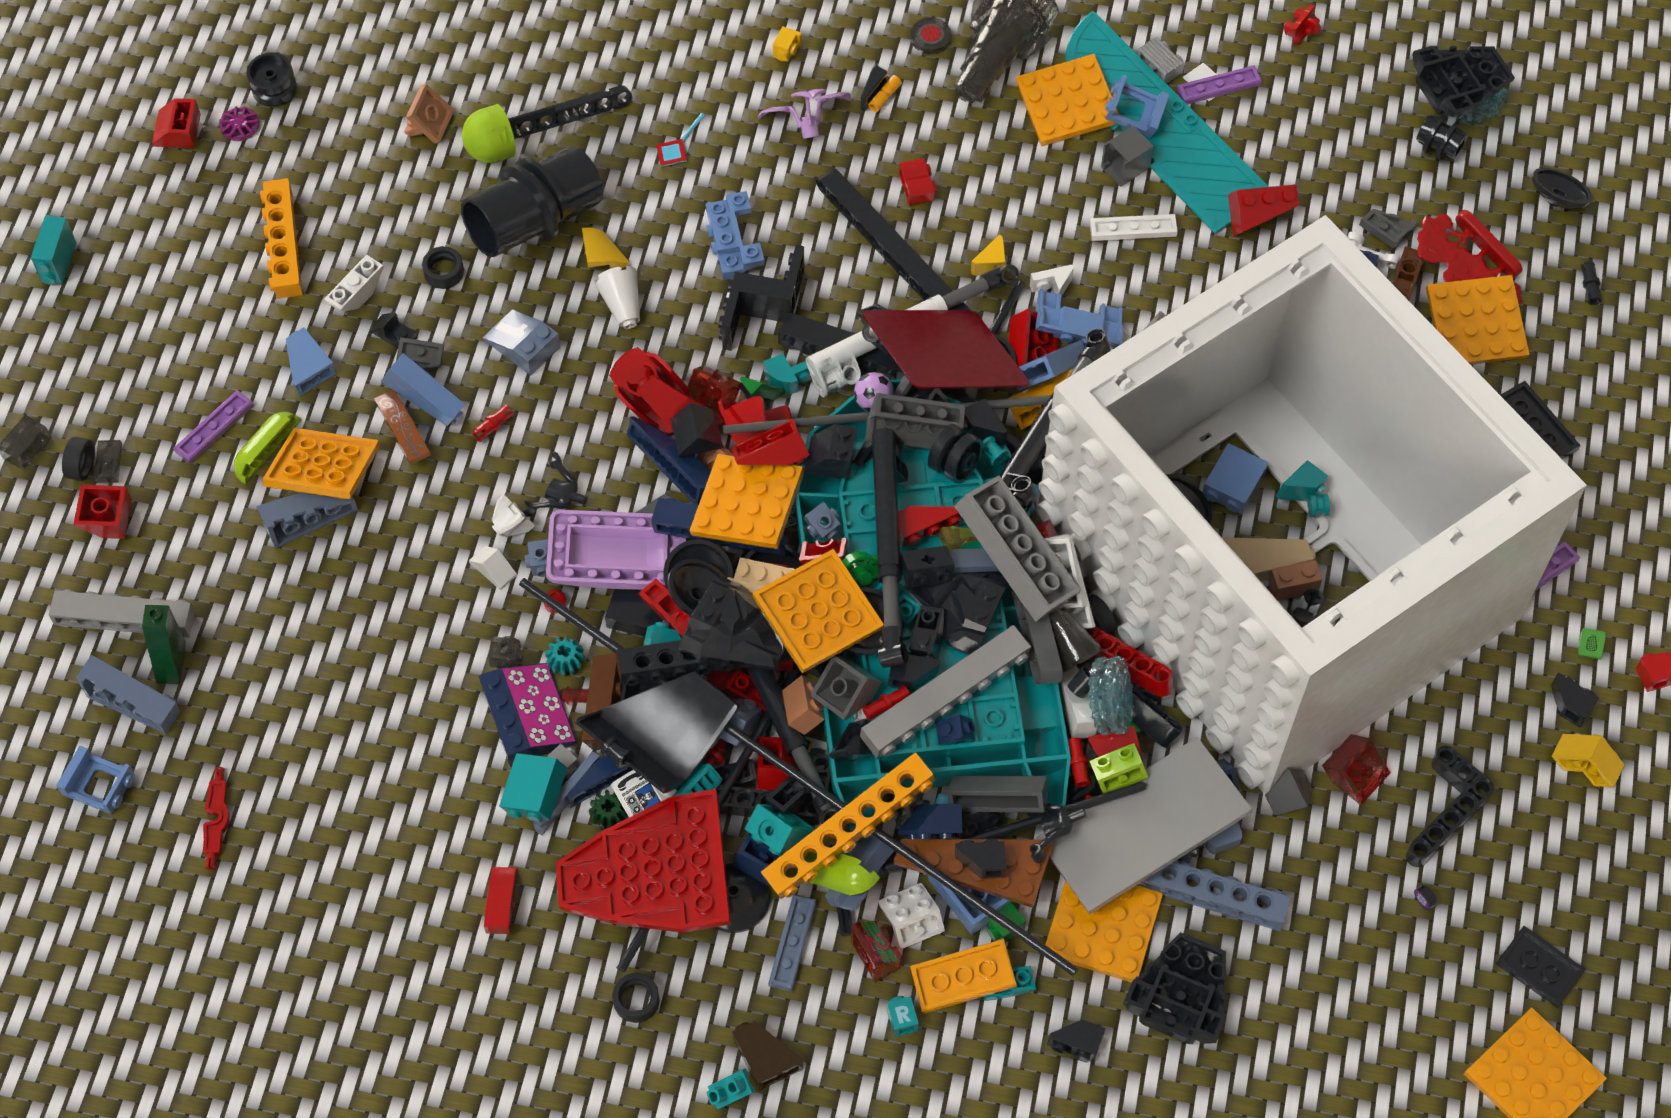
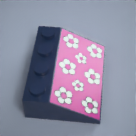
M547 663L503 667L478 675L510 767L513 765L516 753L543 756L551 753L560 744L565 748L577 744Z

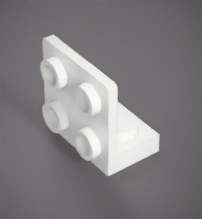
M922 883L913 885L878 901L879 906L893 927L896 942L900 949L945 931L940 909Z

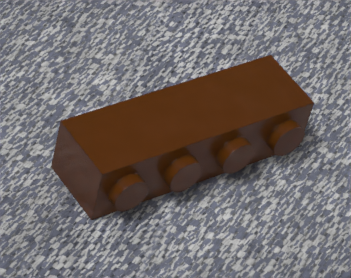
M616 653L593 656L585 715L620 702L622 686L616 662ZM583 730L581 741L592 750L602 749L603 745Z

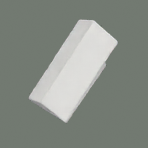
M1069 534L1044 538L1081 590L1068 602L1052 611L1056 630L1095 627L1072 537Z

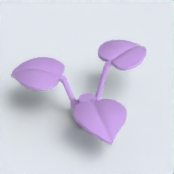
M826 89L796 92L791 94V97H805L807 117H802V122L795 110V106H779L765 109L759 113L758 120L770 112H791L797 121L798 128L801 127L803 139L819 136L818 125L820 124L821 104L831 98L851 101V95L848 92H838L815 98L818 94L826 93ZM809 98H815V101H818L815 118L811 116Z

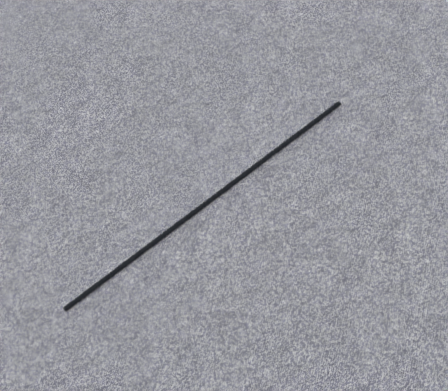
M526 578L520 581L519 586L614 653H616L617 649H624ZM639 665L638 667L645 668L647 666ZM663 679L662 681L657 682V683H658L659 685H662V684H665V683H667V682H670V680H669V679ZM729 723L725 731L836 810L840 811L846 806L845 803ZM877 826L875 827L876 830L872 835L1071 976L1076 974L1079 968L882 829Z

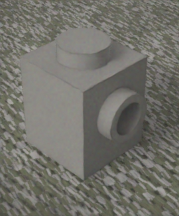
M562 744L547 756L557 758L567 767L563 783L579 767L576 752L570 747L566 749Z

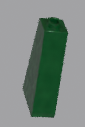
M145 605L142 629L156 683L180 684L186 648L183 634L169 605Z

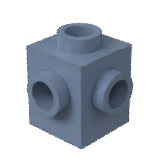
M824 502L803 518L808 524L806 527L808 532L814 538L818 537L821 540L826 537L828 540L839 532L837 527L841 524L838 521L840 516L833 508L829 509ZM820 520H824L826 522V526L822 525L820 523Z
M548 539L528 542L529 554L525 555L526 568H531L533 576H546Z

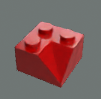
M81 485L73 523L74 527L101 538L125 539L132 503L127 487Z

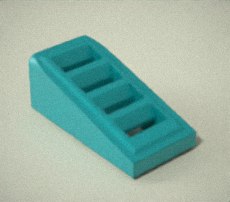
M700 764L675 796L693 793L692 788L695 792L716 789L722 778L710 764Z

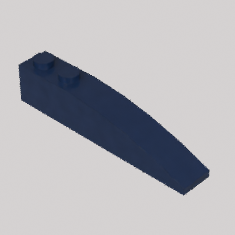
M635 416L630 417L627 436L691 502L699 504L711 471L694 455L679 458L674 439Z
M658 498L651 519L654 533L693 540L701 539L715 544L786 556V548L782 539L778 549L692 536L689 530L699 504L695 502H679L673 498Z
M602 756L568 793V805L570 808L578 805L611 786L614 781L633 769L628 765L618 768L615 765V761L609 756Z

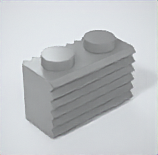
M1155 37L1138 49L1137 55L1166 84L1182 74L1184 67L1183 59L1180 55H1175L1165 41L1162 42Z

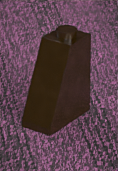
M757 1022L741 1023L732 1031L733 1040L759 1091L804 1069L802 1058Z

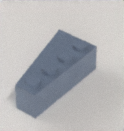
M304 492L256 506L264 528L275 549L358 511L353 496L351 499H340Z
M93 655L89 657L76 676L87 698L165 735L181 712L176 699L167 694L165 696L154 688L137 681Z

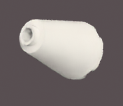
M626 266L627 270H621L620 267L606 270L598 275L599 280H594L598 291L620 327H624V329L636 327L640 321L636 269L632 266Z

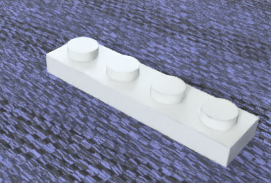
M1175 214L1090 218L1092 241L1177 237L1178 232Z

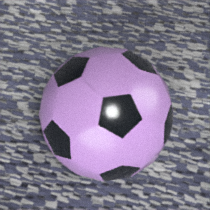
M876 372L867 373L860 377L854 389L855 400L859 407L868 412L871 410L876 393L889 395L894 393L893 384L890 379Z

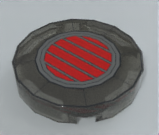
M933 17L924 18L917 21L912 27L911 43L918 51L920 49L925 54L943 52L951 42V29L941 19Z

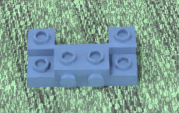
M747 191L727 194L726 200L706 203V213L709 225H706L709 238H713V242H711L712 254H717L723 280L734 278L735 272L743 273L751 268L765 265L760 243L743 246L736 219L740 215L751 213Z
M1044 289L1038 291L1036 312L1038 314L1035 330L1054 334L1053 337L1060 338L1062 342L1070 343L1081 340L1085 347L1087 344V334L1093 329H1102L1106 333L1110 347L1116 348L1122 344L1124 334L1122 328L1123 308L1108 307L1102 303L1099 314L1066 306L1060 309L1061 293L1053 294L1045 292Z

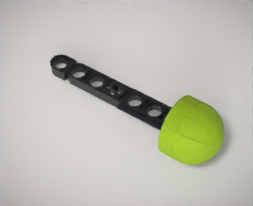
M620 85L609 88V91H599L511 118H507L506 113L499 104L482 108L472 113L465 121L462 130L463 145L466 151L480 162H500L515 156L516 146L514 139L608 112L612 108L624 107L631 102L633 96L626 86ZM626 92V96L623 99L618 100V96L621 93ZM607 98L605 104L598 105L601 99ZM583 104H588L584 111H579ZM549 115V119L546 122L542 123L541 119L544 116ZM530 121L528 127L521 128L524 122Z

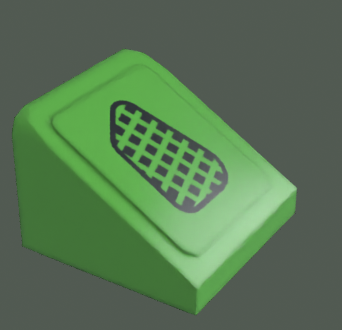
M1583 628L1579 635L1577 656L1601 660L1606 632Z

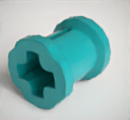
M989 436L983 440L982 453L991 460L992 466H998L1006 459L1008 451L1002 449L995 442L996 439L993 436Z

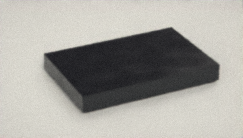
M1525 926L1521 928L1496 962L1497 966L1557 1009L1586 970Z

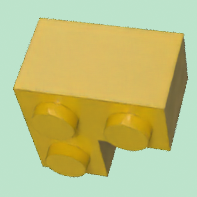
M1563 734L1552 754L1553 759L1563 771L1583 772L1593 786L1614 787L1625 765L1618 757V754L1607 743L1606 739L1598 734Z

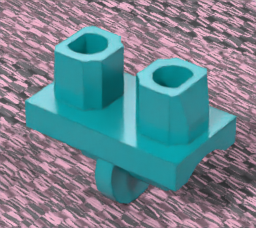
M745 1068L707 1086L709 1091L706 1094L711 1105H716L718 1110L756 1091L748 1079V1072Z

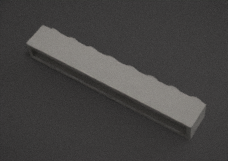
M1014 625L862 727L861 739L876 758L882 755L888 756L896 749V745L902 741L904 743L910 741L915 736V732L921 728L923 730L929 728L935 722L934 719L940 715L942 717L948 715L954 709L953 706L959 702L961 704L967 702L973 696L972 693L978 689L980 691L986 689L991 684V680L997 676L998 678L1005 676L1010 671V667L1015 664L1018 666L1023 664L1029 658L1031 646Z

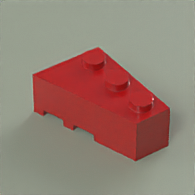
M1297 184L1241 189L1228 194L1233 237L1299 206Z

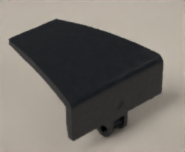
M694 671L601 710L578 717L575 723L603 745L600 753L614 760L618 768L628 765L660 792L665 794L682 787L690 779L717 743L740 706L698 672Z

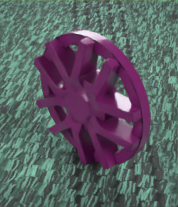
M235 106L234 109L226 113L224 112L219 120L221 133L232 141L249 139L259 128L257 114L247 109L246 106L243 108ZM245 130H247V131L249 132V133L246 134V135H244V133H243Z

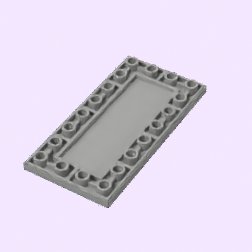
M1198 737L1145 769L1148 778L1139 781L1146 784L1145 790L1085 809L1087 817L1073 822L1070 834L1055 839L1050 859L1089 915L1253 813L1252 808ZM1043 832L1036 838L1037 840H1044L1046 836Z

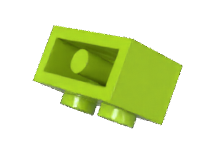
M1134 743L1090 761L1103 793L1148 778Z

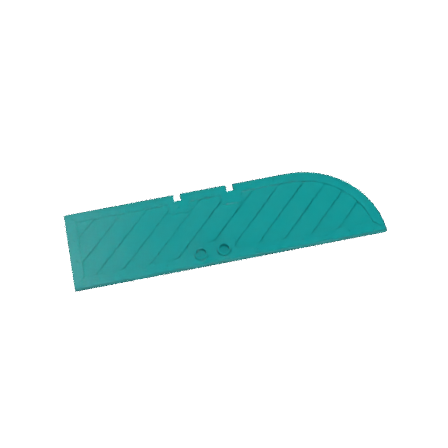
M1094 11L1090 12L1078 23L1069 38L1065 62L1095 54L1112 97L1114 94L1111 92L1113 84L1116 80L1119 81L1123 75L1127 76L1126 83L1158 96L1161 91L1168 93L1169 97L1158 129L1151 138L1143 135L1154 146L1151 159L1154 163L1150 165V168L1214 234L1231 224L1228 194L1241 189L1269 186ZM1121 94L1116 108L1120 115L1134 121H1139L1144 104ZM1119 124L1110 126L1114 131L1121 128L1123 131L1119 134L1128 129Z

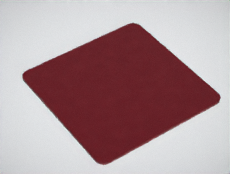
M865 310L862 314L910 383L917 388L1027 387L1030 383L994 334L974 311Z

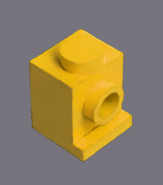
M782 26L773 43V57L780 61L788 62L791 56L796 54L797 49L802 46L801 32Z

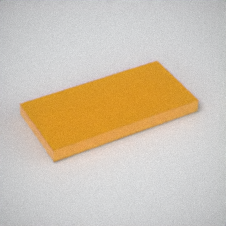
M1004 939L910 966L923 1014L1017 987Z

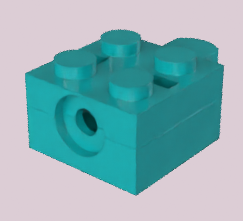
M757 804L745 830L752 834L751 838L755 841L767 844L769 851L782 856V854L812 833L815 828L795 814H782L771 805Z

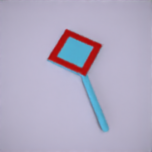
M704 113L698 116L681 139L656 144L661 167L687 162L683 142L704 117Z

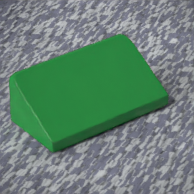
M746 377L740 378L742 384L754 396L775 400L784 391V388Z

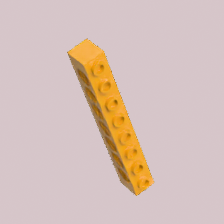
M915 752L762 870L763 877L780 899H783L785 896L786 898L793 896L798 891L797 887L803 882L809 883L818 875L817 872L821 868H828L834 864L839 854L843 851L847 853L856 846V841L861 837L867 838L876 830L875 827L879 823H886L895 815L894 812L901 806L905 808L914 801L913 797L919 792L925 793L933 786L932 782L935 781L933 773ZM910 778L914 780L911 787L905 788L901 785L904 779ZM892 793L895 795L893 801L889 803L882 801L885 794ZM867 808L876 810L875 814L869 818L864 817L863 812ZM854 823L856 828L853 832L848 833L844 831L845 825ZM828 838L837 839L835 846L831 848L824 846ZM809 853H816L818 855L814 862L809 863L805 861ZM797 868L798 873L795 877L789 878L786 877L787 870Z

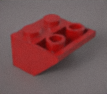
M175 98L159 109L152 140L153 147L194 148L201 116L196 99Z
M759 737L758 743L800 772L793 756L787 755L780 738ZM758 754L757 789L775 790L789 776Z

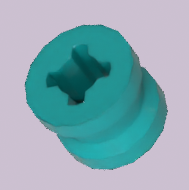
M1322 494L1317 497L1315 495H1308L1307 507L1310 517H1316L1318 514L1329 516L1330 500L1328 494Z

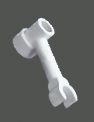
M1357 232L1348 233L1347 238L1359 250L1370 251L1373 254L1379 255L1378 261L1391 269H1396L1399 256L1388 253L1383 254L1363 247L1362 244L1365 239L1363 235Z

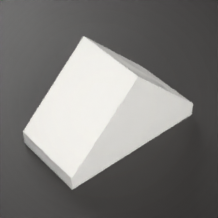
M485 546L469 560V563L499 590L503 589L517 576L499 549Z

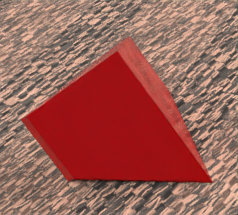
M842 538V540L831 539L823 542L816 541V543L811 544L803 542L799 561L802 564H806L832 549L835 550L842 561L845 558L848 540L847 538Z

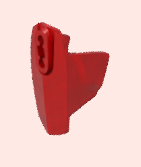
M638 347L631 349L615 362L609 374L614 382L615 394L642 421L667 435H672L674 433L636 391V388L639 387L637 383L645 375L650 377L653 374L692 398L688 392V387L677 373L657 354L650 353L649 351L646 353Z
M761 396L752 397L739 403L725 397L718 401L719 410L726 425L792 419L790 408L786 405L765 411L764 400ZM765 431L731 434L737 445Z

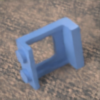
M1123 75L1119 81L1116 80L1113 84L1111 92L1114 94L1112 98L1108 99L1105 110H1107L1105 119L1126 128L1134 126L1141 134L1151 138L1158 129L1169 94L1163 91L1158 96L1126 83L1127 76ZM1121 94L1144 104L1139 121H1134L1115 112Z
M79 746L56 786L63 796L112 815L115 808L117 809L121 805L126 789L132 786L135 774L130 765L125 763L124 767L92 755L88 748ZM97 771H103L117 777L105 800L85 793V789Z

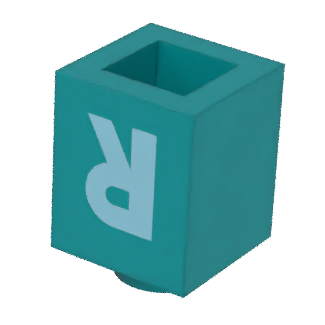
M897 996L892 998L890 1002H887L886 1010L894 1038L918 1032L919 1023L911 996L906 998L904 996Z

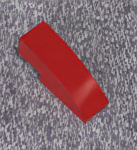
M492 867L484 919L486 934H510L511 919L514 911L516 867Z

